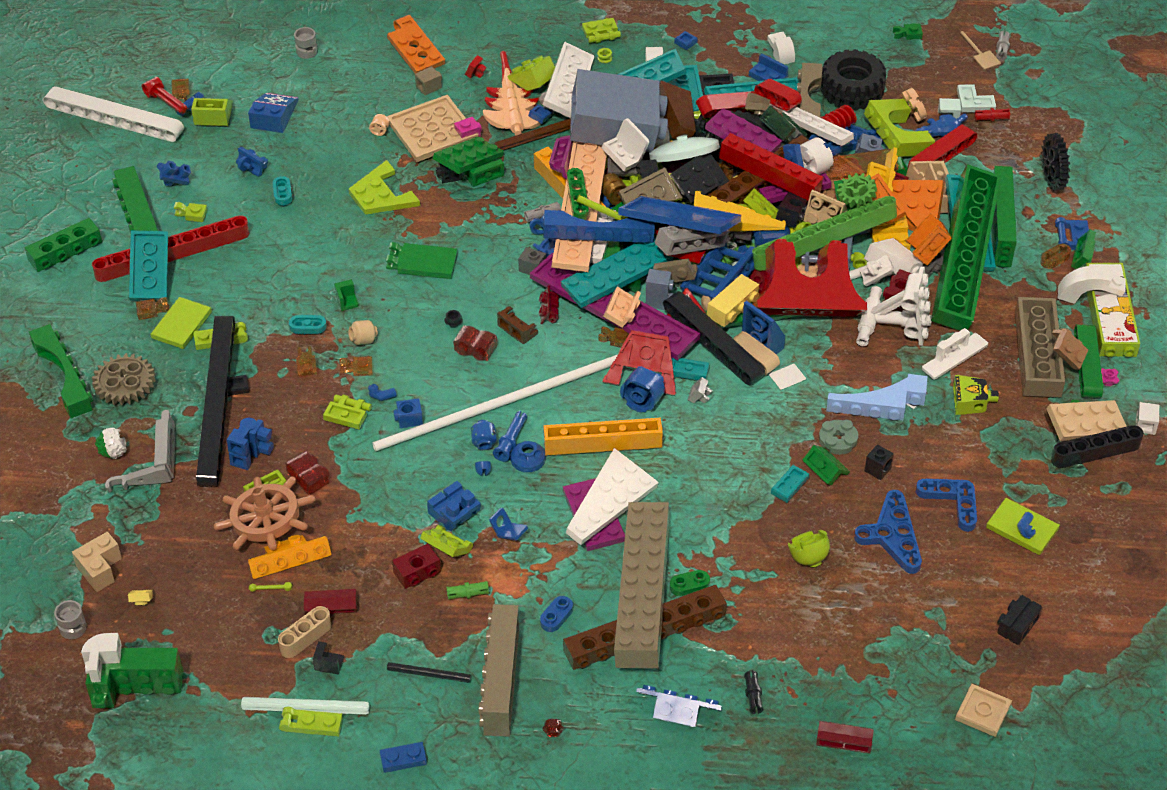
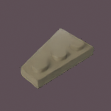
M666 168L618 192L624 205L640 196L666 201L682 200V196Z

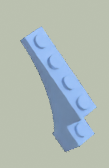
M908 374L907 378L891 386L870 392L856 394L828 393L826 411L903 421L906 404L924 406L927 376Z

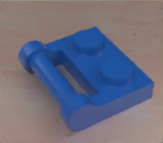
M1057 218L1055 225L1059 233V249L1075 250L1078 239L1089 230L1088 220ZM1065 229H1069L1071 241L1066 238Z

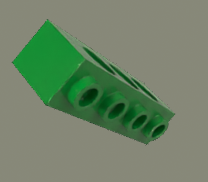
M87 218L24 248L28 261L37 272H40L102 243L99 228L90 218Z

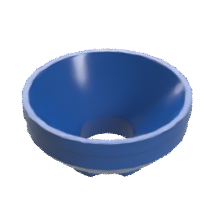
M524 441L518 443L511 451V464L521 472L537 471L545 464V450L536 442ZM526 447L533 449L531 453H524L522 450Z

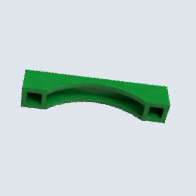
M50 324L29 331L32 345L38 357L53 362L65 374L61 397L70 419L92 411L91 403L93 398L91 393L85 391L87 388L84 380H79V371L76 366H72L73 360L70 354L66 355L65 344L59 342L61 339L58 331L53 330Z

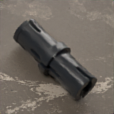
M752 670L751 678L750 671H747L744 674L747 687L745 694L749 699L750 713L756 714L755 706H757L759 714L764 709L758 673Z

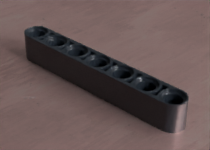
M678 291L663 301V306L667 313L680 323L699 332L700 339L698 341L745 384L750 386L765 376V369L761 363L682 292Z

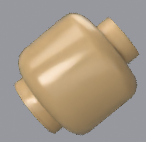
M370 320L355 321L348 330L350 340L356 345L371 344L378 334L377 327Z

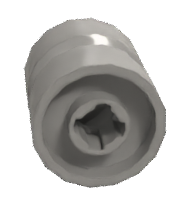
M309 27L297 29L294 33L297 56L303 59L314 57L318 52L315 31Z
M67 600L56 606L54 616L60 634L66 639L81 637L85 633L87 625L80 604L76 601Z

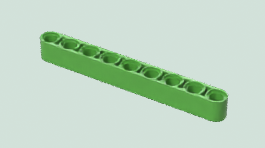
M893 196L879 198L867 203V206L862 205L859 208L851 209L778 239H787V242H793L796 251L795 258L806 254V252H812L824 247L830 241L842 240L896 218V198ZM776 239L757 246L752 250L753 263L756 270H766L765 249Z

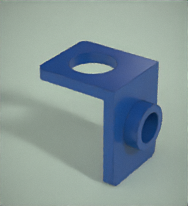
M499 508L489 519L498 538L517 540L528 529L527 525L511 523L504 508ZM501 515L503 517V524L501 527H498L496 521Z

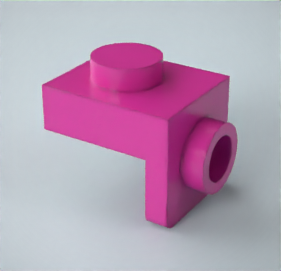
M473 117L454 123V128L461 138L478 133V137H481L482 127Z

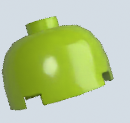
M818 530L819 534H813L812 531H809L791 539L792 544L788 543V547L794 560L802 565H810V567L819 566L830 551V543L826 531Z

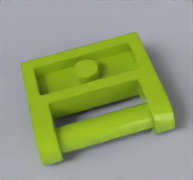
M438 525L435 529L423 531L420 537L421 540L452 557L467 554L473 547L472 542L462 540L446 531L445 527Z

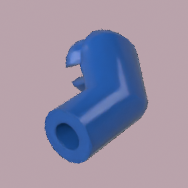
M376 384L369 385L368 387L369 396L377 400L383 401L397 397L395 388L382 391L378 389Z

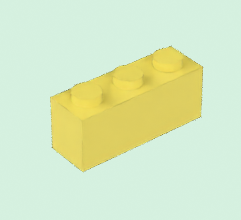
M741 274L708 303L707 315L723 327L730 322L732 323L737 315L743 312L745 301L754 303L759 297V284Z

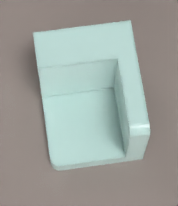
M939 98L938 113L951 114L957 119L961 114L960 99Z

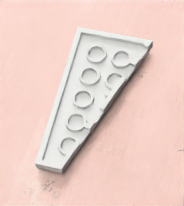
M614 448L568 525L566 534L582 545L627 511L628 502L640 501L656 489L659 482Z

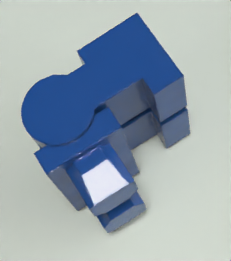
M244 418L240 421V427L233 429L227 438L230 465L248 470L251 466V456L258 458L260 453L266 455L271 453L274 448L273 442L269 441L272 436V429L265 428L263 420L258 419L256 421L253 418Z
M458 481L445 488L443 493L440 492L427 501L428 514L438 522H441L449 531L455 529L456 524L461 525L472 516L471 513L476 514L479 512L481 503L475 498L474 494L468 489L464 491Z

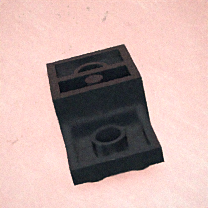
M707 153L702 157L700 155L670 174L689 204L694 202L695 191H700L701 194L707 195L715 191L719 186L729 182L711 153Z

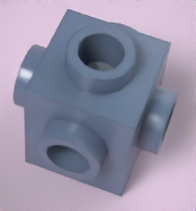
M862 133L857 141L854 156L874 162L882 154V139L874 135Z

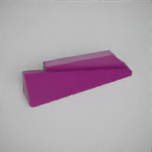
M570 135L556 138L549 161L550 168L562 173L565 179H567L573 147Z

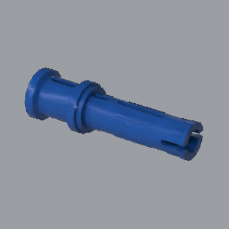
M521 411L516 412L506 434L500 437L499 445L493 451V455L497 460L505 462L510 458V451L516 446L515 440L527 419V415L524 412L521 417H519Z

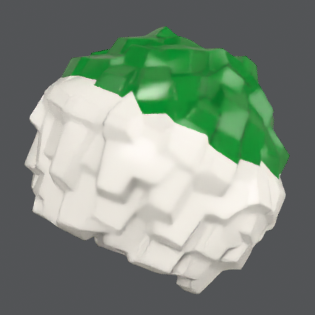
M106 428L100 433L95 442L99 455L116 459L126 452L127 444L125 438L119 437L120 429Z

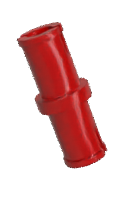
M990 108V110H975L974 118L975 121L1010 119V109Z

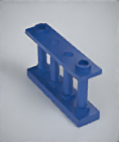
M726 243L724 247L712 248L697 265L698 269L695 279L682 282L680 285L682 292L685 288H689L692 294L695 292L709 296L710 300L714 299L738 276L743 274L748 277L753 271L752 250L755 247L750 246L745 253L729 249ZM724 255L739 259L734 266L720 260ZM714 267L729 272L724 278L709 274ZM703 280L719 284L713 291L699 286Z

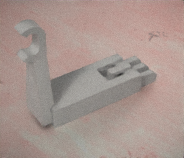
M168 410L162 411L161 419L156 420L154 466L109 478L105 483L109 493L112 491V486L121 484L127 490L128 485L171 482V479L174 478L175 423Z

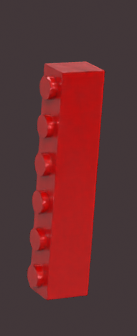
M732 133L721 143L719 158L808 201L812 190L821 192L824 177Z

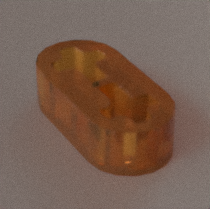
M1058 244L1045 251L1041 256V265L1044 268L1052 269L1064 263L1070 258V246Z

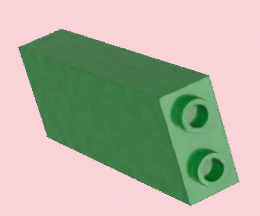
M995 166L993 173L1001 175L991 227L992 247L995 265L998 267H1011L1017 242L1013 167Z

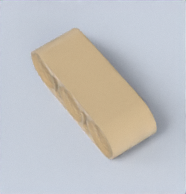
M742 331L733 338L761 363L765 369V375L780 365L779 357L747 332Z
M318 606L312 609L279 635L278 642L282 656L293 658L331 629L330 614L326 607Z

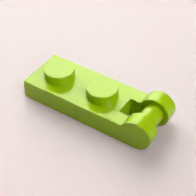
M244 322L235 324L236 335H234V344L244 343L248 340L246 324ZM213 329L194 332L196 350L211 348Z
M288 706L283 708V720L280 721L279 729L284 732L339 737L343 715L342 713L296 710Z

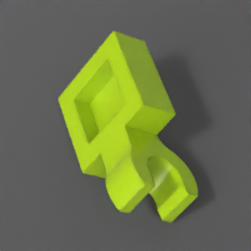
M175 202V216H185V219L188 221L203 222L207 212V205L189 203L187 207L181 202Z

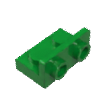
M1089 229L1078 239L1071 264L1072 268H1082L1086 266V263H1091L1096 242L1094 240L1095 231Z

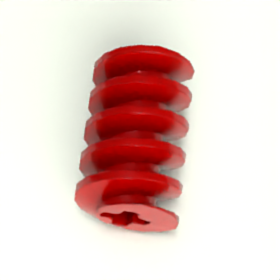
M843 105L820 117L844 129L857 122L856 114L849 105Z

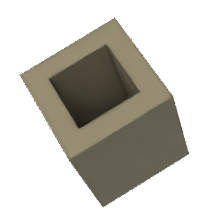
M432 66L415 74L416 87L425 96L442 88V75Z

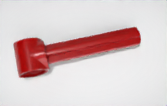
M155 77L141 85L144 94L148 98L151 96L159 97L179 113H186L187 106L164 90V85L159 77Z

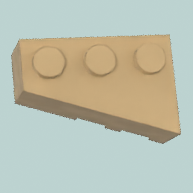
M944 161L910 162L906 176L909 177L908 180H943L945 182V177L949 173ZM946 184L944 186L940 213H950Z

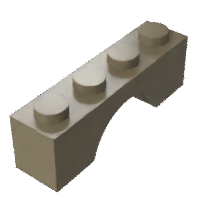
M802 63V69H798V80H801V83H797V91L802 97V102L797 106L820 118L821 104L812 100L809 93L821 88L822 64Z

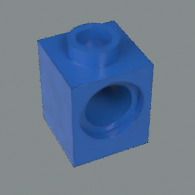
M419 398L396 401L397 409L393 410L395 421H399L400 428L423 424Z

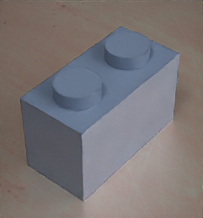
M649 269L646 280L647 305L655 309L665 310L663 301L674 294L671 293L674 287V280H671V272Z

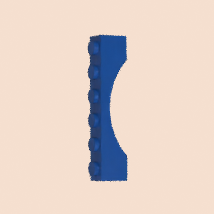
M544 210L543 238L653 243L655 224L652 221L628 217L612 222H595L579 219L560 210Z

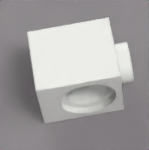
M1140 402L1136 413V426L1141 427L1146 434L1155 435L1159 424V405Z

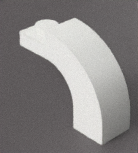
M1086 266L1078 268L1067 274L1058 285V299L1075 304L1083 293L1090 290H1103L1123 296L1125 293V278L1111 274L1112 268Z

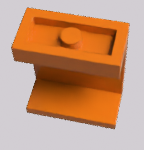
M930 213L906 241L916 248L913 254L928 265L952 237L945 225Z

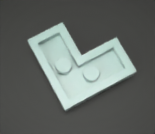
M957 85L961 112L969 113L975 112V110L996 109L994 95L977 96L975 85Z

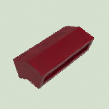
M356 589L304 591V614L306 615L318 606L326 607L329 610V614L357 613Z
M819 720L816 745L870 754L874 729Z

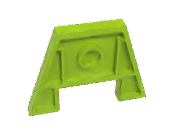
M387 160L348 189L349 195L365 215L420 206V200L412 191L396 197L385 184L383 179L395 175V169Z

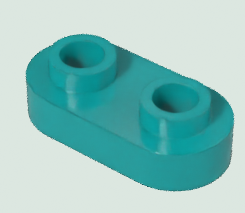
M285 176L275 178L273 180L275 202L278 205H288L292 201L290 180Z
M295 315L289 320L290 331L296 334H319L324 332L327 327L326 319L320 315Z

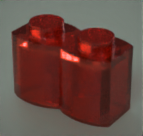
M462 326L453 341L454 350L457 353L472 355L475 359L484 361L489 360L498 345L495 334L488 331H479L471 326Z
M304 451L286 462L287 473L290 477L296 478V482L308 495L329 484L328 470L326 467L318 464L313 454L310 455Z

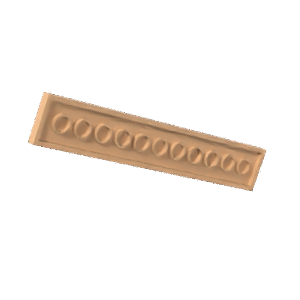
M573 141L569 169L578 168L583 171L587 199L599 204L607 153L602 149V145ZM566 180L561 211L572 215ZM573 187V189H576V190L581 189V188H579V187ZM589 208L587 220L596 222L598 211ZM556 239L552 268L588 272L593 240Z

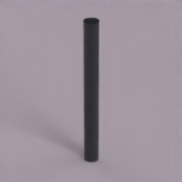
M392 662L387 664V671L467 683L471 682V674Z

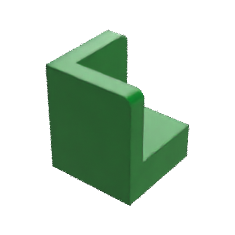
M352 279L334 283L335 294L341 311L359 307Z

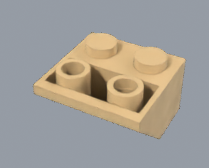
M812 190L803 221L810 222L813 225L848 210L845 203Z

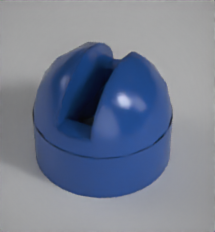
M476 462L475 469L477 474L482 476V472H484L485 476H487L491 471V462Z

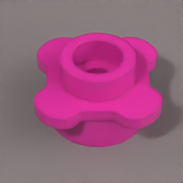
M1101 369L1103 385L1113 386L1119 383V378H1117L1118 371L1116 369Z

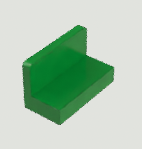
M499 159L464 172V175L470 184L475 187L504 176V163Z
M813 445L802 459L828 485H832L841 473L846 475L850 473L824 447Z

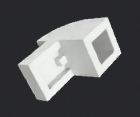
M118 633L98 634L84 644L81 653L85 663V672L90 675L91 682L101 681L102 664L120 663L122 645Z

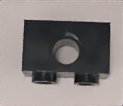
M788 191L779 205L776 220H785L787 226L796 228L798 223H801L804 219L808 200Z

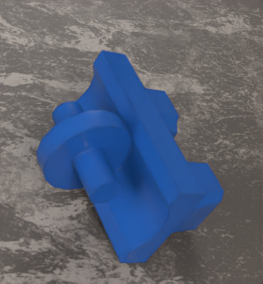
M239 147V156L236 160L238 169L241 171L248 170L256 176H261L262 170L267 168L268 159L256 156L255 151L252 149L246 150L243 147Z
M168 161L166 164H157V168L160 171V180H163L166 186H171L173 183L189 184L188 176L191 173L189 165L183 164L181 167H178L173 161Z

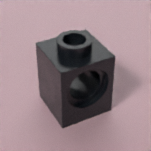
M877 444L866 456L864 471L882 480L892 468L894 453Z

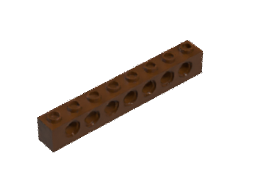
M801 135L788 144L801 145L809 140ZM783 146L774 152V154L785 158ZM744 170L740 175L719 186L715 191L706 196L717 197L718 200L726 203L744 204L743 200L754 188L759 192V189L774 184Z
M717 585L663 603L661 640L672 634L682 633L686 629L694 626L698 627L708 621L718 620L725 616L727 603ZM617 620L563 639V651L573 670L585 668L589 664L604 661L614 656Z

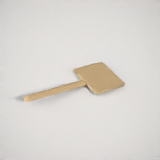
M961 31L963 37L978 53L973 58L983 70L1001 64L990 50L982 53L970 38Z

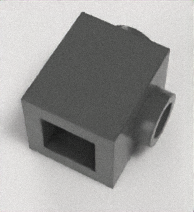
M526 247L518 258L519 272L530 275V272L546 259V253Z

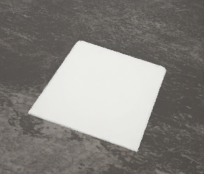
M795 364L769 374L781 390L806 380V377Z

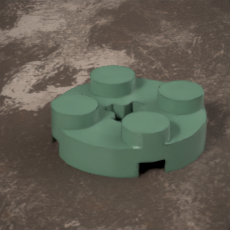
M850 420L823 422L819 432V443L822 447H826L830 450V453L838 455L847 454L852 451L853 447H856L858 431ZM836 435L842 436L841 439H838Z

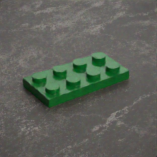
M475 137L435 152L433 160L461 174L503 157L504 151L496 145L488 143L482 137Z

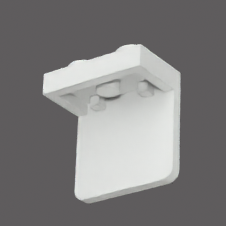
M627 118L623 120L617 136L603 143L602 149L625 172L635 167L641 161L648 147L649 139Z

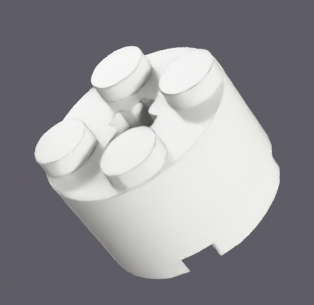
M813 138L800 145L804 168L820 175L830 170V167L833 166V155L830 148L824 146L825 142L821 138Z

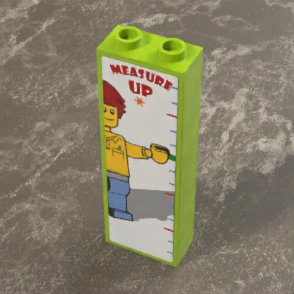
M1086 263V266L1112 268L1111 274L1125 278V293L1123 296L1103 290L1087 291L1092 322L1096 326L1099 356L1137 357L1140 340L1123 263Z

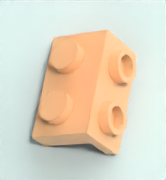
M617 287L612 294L603 317L623 328L627 322L630 323L635 316L633 311L640 304L639 296L641 292L637 291L632 296Z

